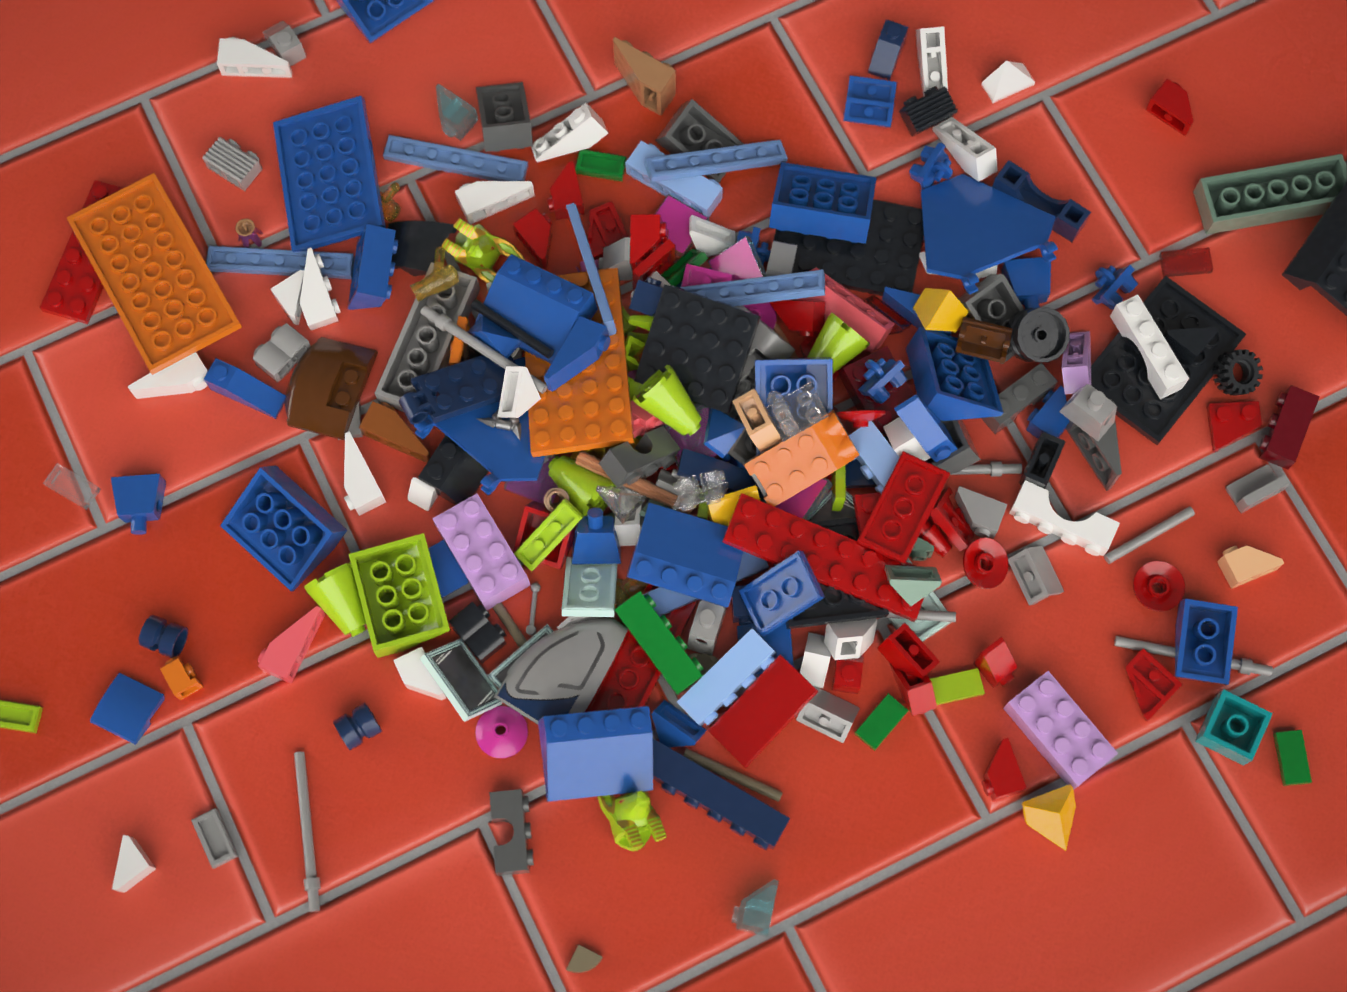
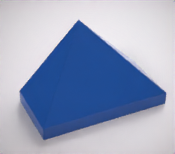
M482 316L468 330L469 334L506 358L522 344L521 340L485 316Z
M711 408L709 410L703 444L723 458L727 455L745 426L725 413Z
M666 700L651 714L659 741L667 747L695 745L707 731Z

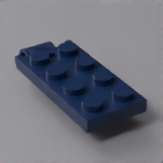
M482 355L411 378V384L416 392H409L399 399V404L411 424L415 425L423 422L428 415H430L434 423L499 402L506 369ZM510 355L507 359L515 363L512 356Z

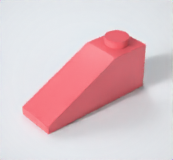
M314 607L271 641L267 649L264 648L260 653L258 659L260 664L258 667L263 672L292 684L325 617L324 611L320 607Z

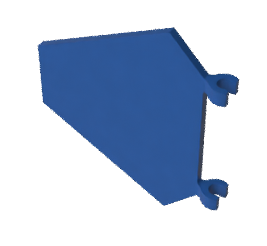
M965 174L921 190L927 273L961 279L968 294L979 290L975 283L979 282L976 273L1039 248L1046 262L1057 258L1053 252L1058 250V247L1054 242H1049L1056 219L1055 216L980 181L978 182Z
M525 357L514 360L516 365L526 367ZM500 401L434 423L430 415H428L423 422L414 425L417 429L415 434L421 439H424L432 428L436 426L492 473L480 481L483 485L481 490L488 496L494 492L501 481H537L546 456L532 457L528 410L519 417V423H521L520 440L512 429L508 431L497 429L496 427L493 428L476 419L492 418V415L499 409ZM502 418V420L508 421L510 418Z

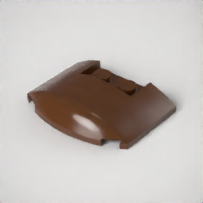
M323 337L318 339L303 354L289 380L285 398L288 426L345 440V433L349 430L356 407L377 356V351Z

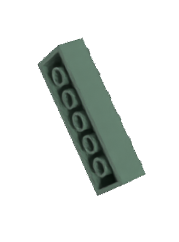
M1339 154L1200 178L1193 193L1205 234L1322 215L1346 183L1347 167L1343 155Z

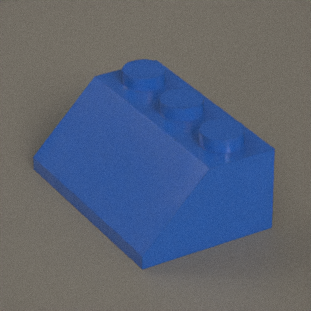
M366 224L356 245L347 309L356 310L381 307L384 301L390 298L392 285L388 284L389 276H393L395 262H391L392 254H396L398 240L395 239L396 230Z

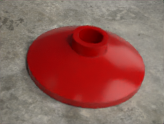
M859 410L835 413L838 418L853 422V427L858 428L868 427L869 421L882 417L886 414V410Z
M978 538L972 541L967 546L963 555L964 572L969 581L979 588L991 589L997 587L1004 581L1008 572V557L1004 548L991 538Z
M1152 561L1143 565L1136 572L1133 579V590L1136 598L1143 606L1153 611L1163 612L1173 609L1183 599L1185 581L1180 571L1173 565L1163 561ZM1153 585L1160 586L1161 592H1155Z

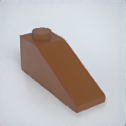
M372 401L359 426L362 434L427 463L431 458L428 450L397 414L395 408L385 402L379 404Z

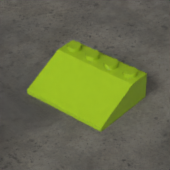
M424 533L349 554L372 648L377 658L404 651L450 631Z

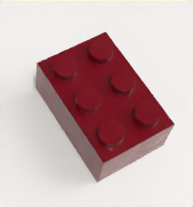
M888 346L842 368L838 373L858 411L886 410L885 415L872 420L882 435L886 433L883 427L899 417L894 408L914 396L907 382L898 388L893 387L888 382L884 387L890 396L882 404L876 403L870 396L862 395L858 390L867 381L863 376L868 371L865 362L869 359L877 362L880 358H883L886 362L889 359L895 361Z

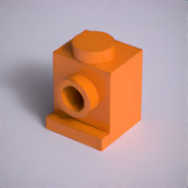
M179 656L169 659L165 663L166 666L160 668L171 691L179 700L203 688L202 683L194 678L196 673L190 663L185 664Z

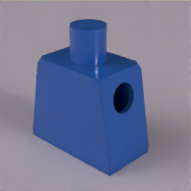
M1043 257L1012 259L1003 262L1001 274H1004L1020 303L1024 305L1025 309L1040 308L1039 303H1045L1050 295L1051 261L1046 262Z
M160 474L111 477L118 517L123 522H131L132 534H146L147 521L160 519L166 488L165 479Z
M600 508L589 509L587 512L588 516H584L575 528L572 544V564H621V546L615 531L614 517L603 516V511Z

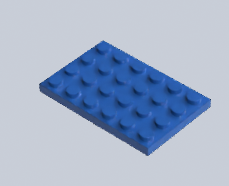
M361 95L273 122L292 252L307 251L308 248L313 250L361 236L366 224L386 228L365 99Z

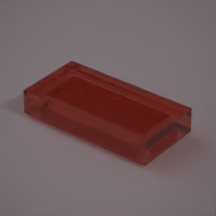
M1209 247L1161 251L1159 254L1163 277L1212 273L1214 270Z

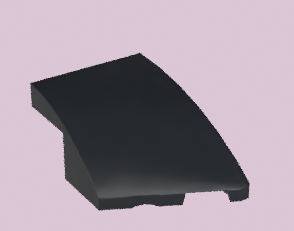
M432 221L389 223L388 229L396 230L395 239L398 240L396 254H392L391 262H395V269L401 268L412 276L426 275L431 262L437 264V260L445 251L441 248L445 239L448 238L450 233L455 234L457 229L454 228L453 224Z

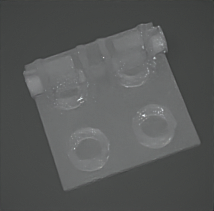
M811 382L784 397L777 391H771L768 394L767 401L769 406L766 409L783 442L828 417Z
M715 469L704 474L700 473L699 477L702 488L699 487L696 475H692V481L690 476L677 479V482L673 483L675 493L680 492L676 499L673 510L681 508V511H688L694 509L696 504L706 502V505H712L720 502L721 498H724L729 485L728 482L722 483L725 480L724 471Z

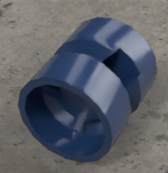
M151 615L141 629L139 645L152 651L159 649L160 654L170 658L179 656L188 638V628L174 622L168 625L166 619Z
M366 702L356 707L352 712V716L344 714L333 721L339 735L349 750L362 744L364 736L370 738L382 732Z

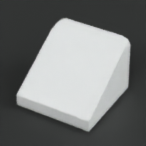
M413 477L409 488L408 500L420 508L429 511L438 498L437 492L434 487Z

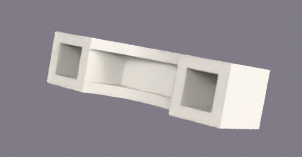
M1137 294L1116 304L1110 317L1122 337L1131 339L1140 350L1147 367L1148 380L1158 397L1162 399L1181 390L1189 380V377L1139 295Z
M1026 480L1009 513L1018 522L1033 524L1037 526L1039 531L1045 534H1055L1061 537L1063 542L1069 545L1077 544L1085 548L1087 553L1094 556L1105 555L1120 524L1097 512L1083 521L1074 522L1063 519L1052 509L1049 502V491Z

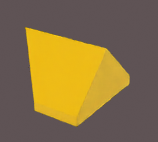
M925 288L913 307L925 330L952 331L956 333L962 324L963 317H966L968 314V310L951 290Z
M1071 784L1021 802L1026 824L1065 851L1076 808L1074 791Z

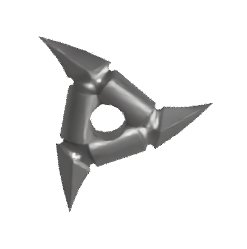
M498 410L492 415V418H476L493 428L496 427L497 429L508 431L512 429L519 440L521 439V423H519V418H510V420L504 421L501 417H497Z

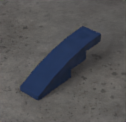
M683 448L676 475L697 480L700 486L722 491L721 495L756 485L760 501L766 503L764 495L747 470L711 456Z

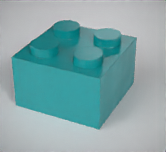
M1223 689L1215 695L1195 742L1244 766L1253 760L1273 713Z

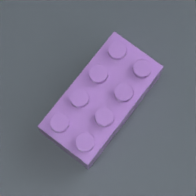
M477 493L432 518L443 540L487 611L496 604L531 586L528 576Z
M1049 671L1010 700L1003 708L1067 785H1072L1073 790L1118 754Z

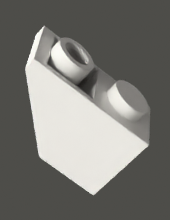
M877 619L828 623L826 625L824 644L833 659L860 658L874 642Z
M422 647L393 660L407 689L439 700L446 698L444 692L420 660L423 654H425Z

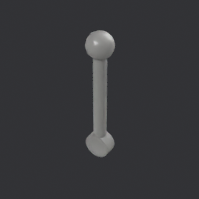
M538 583L531 585L533 593L530 621L526 627V632L530 636L536 634L534 623L537 594L541 589Z

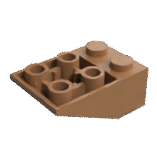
M614 37L615 66L640 104L661 116L676 95V70L670 64L661 63L654 59L648 52H641L634 48L628 41H621Z

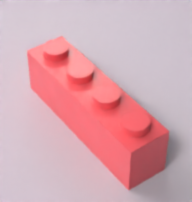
M816 267V268H814V269H812V270H810V271L820 270V269H818V268ZM825 274L824 296L797 299L825 302V321L831 312L870 343L864 350L873 353L879 349L895 323L827 274Z

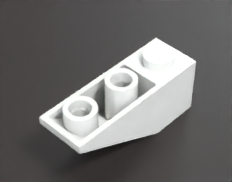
M585 103L580 108L575 109L561 123L556 124L543 137L538 138L533 146H531L535 160L540 162L590 148L606 136L608 131L603 119Z
M308 248L300 305L308 327L312 331L338 322L337 314L341 311L336 298L332 300L328 291L332 290L328 276H322L320 268H323L324 265L320 254H314L312 248Z

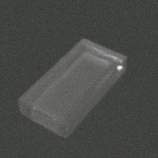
M59 463L55 465L43 482L46 487L85 510L88 509L101 490L95 484Z

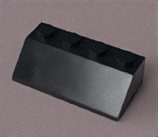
M445 435L418 478L434 487L437 495L457 505L475 495L481 486L480 481L488 475L489 471Z

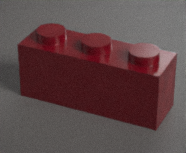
M1290 385L1285 392H1280L1275 405L1279 406L1276 414L1273 413L1267 424V427L1270 428L1269 434L1263 436L1259 445V449H1262L1260 459L1287 470L1296 462L1320 396Z

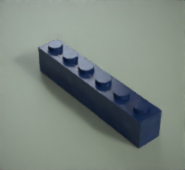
M653 739V779L662 784L660 787L662 790L673 796L675 793H678L685 798L683 800L684 803L694 809L700 806L708 811L706 815L718 823L721 820L731 825L729 829L736 834L744 836L746 833L754 838L753 843L764 850H767L768 847L774 849L789 823V817Z

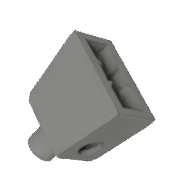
M1086 384L1074 393L1059 412L1096 441H1099L1114 424L1117 406L1105 397L1103 392Z
M700 600L689 633L687 649L713 655L726 614L725 607ZM696 639L704 640V641H706L707 643L700 642V641H698V640H696Z

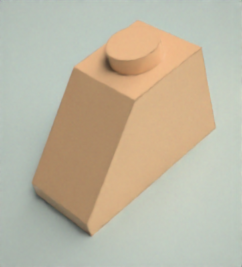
M755 388L732 401L749 437L760 452L783 441Z
M1247 545L1239 549L1237 546L1226 549L1222 552L1223 556L1217 561L1231 589L1276 571L1284 564L1281 558Z

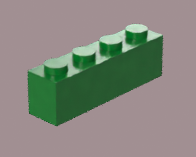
M639 591L617 607L615 612L678 696L703 677L700 671L704 668L695 656L691 659L684 651L688 647L679 635L675 638L669 631L672 625L664 614L659 617L653 608L657 605L648 593L643 595Z

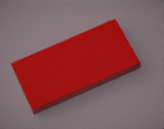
M903 451L857 543L905 565L950 476V472Z
M779 655L708 731L747 768L819 691L782 655Z

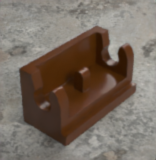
M963 317L955 352L1004 364L1013 328Z

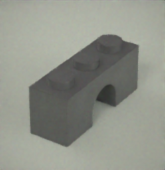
M1040 363L998 394L1003 409L1001 416L981 419L994 434H997L1013 422L1024 408L1030 404L1034 406L1050 390L1053 391L1058 381Z
M664 426L645 433L636 445V450L632 448L629 442L609 449L599 465L616 487L626 483L631 485L643 475L649 477L658 468L663 467L666 469L676 461L674 457L681 448Z
M522 789L489 792L492 821L494 823L507 822L514 828L513 837L507 844L493 846L495 873L497 876L530 873L529 866L534 865L533 849H528L527 839L532 838L531 823H526L525 812H530L529 797L524 796Z

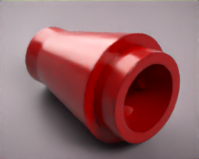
M928 520L919 538L932 544L934 552L943 558L953 546L947 541L935 523L932 524Z

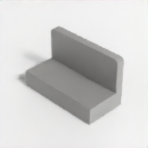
M1265 465L1229 484L1225 490L1240 513H1243L1284 491L1291 482L1286 475L1277 478L1271 467Z
M1042 546L1026 548L1008 559L1029 605H1034L1051 595L1064 592Z
M814 686L819 692L799 712L796 721L844 743L860 708Z

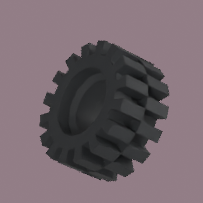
M1247 349L1226 351L1223 353L1224 355H1220L1217 358L1219 361L1214 363L1217 370H1213V375L1217 374L1218 378H1215L1214 382L1220 383L1217 387L1219 390H1224L1223 393L1230 395L1249 394V392L1256 390L1255 387L1260 385L1257 379H1262L1263 374H1259V371L1263 370V367L1257 365L1261 361L1259 358H1254L1255 353H1249ZM1235 363H1238L1242 368L1243 375L1240 382H1237L1233 375Z

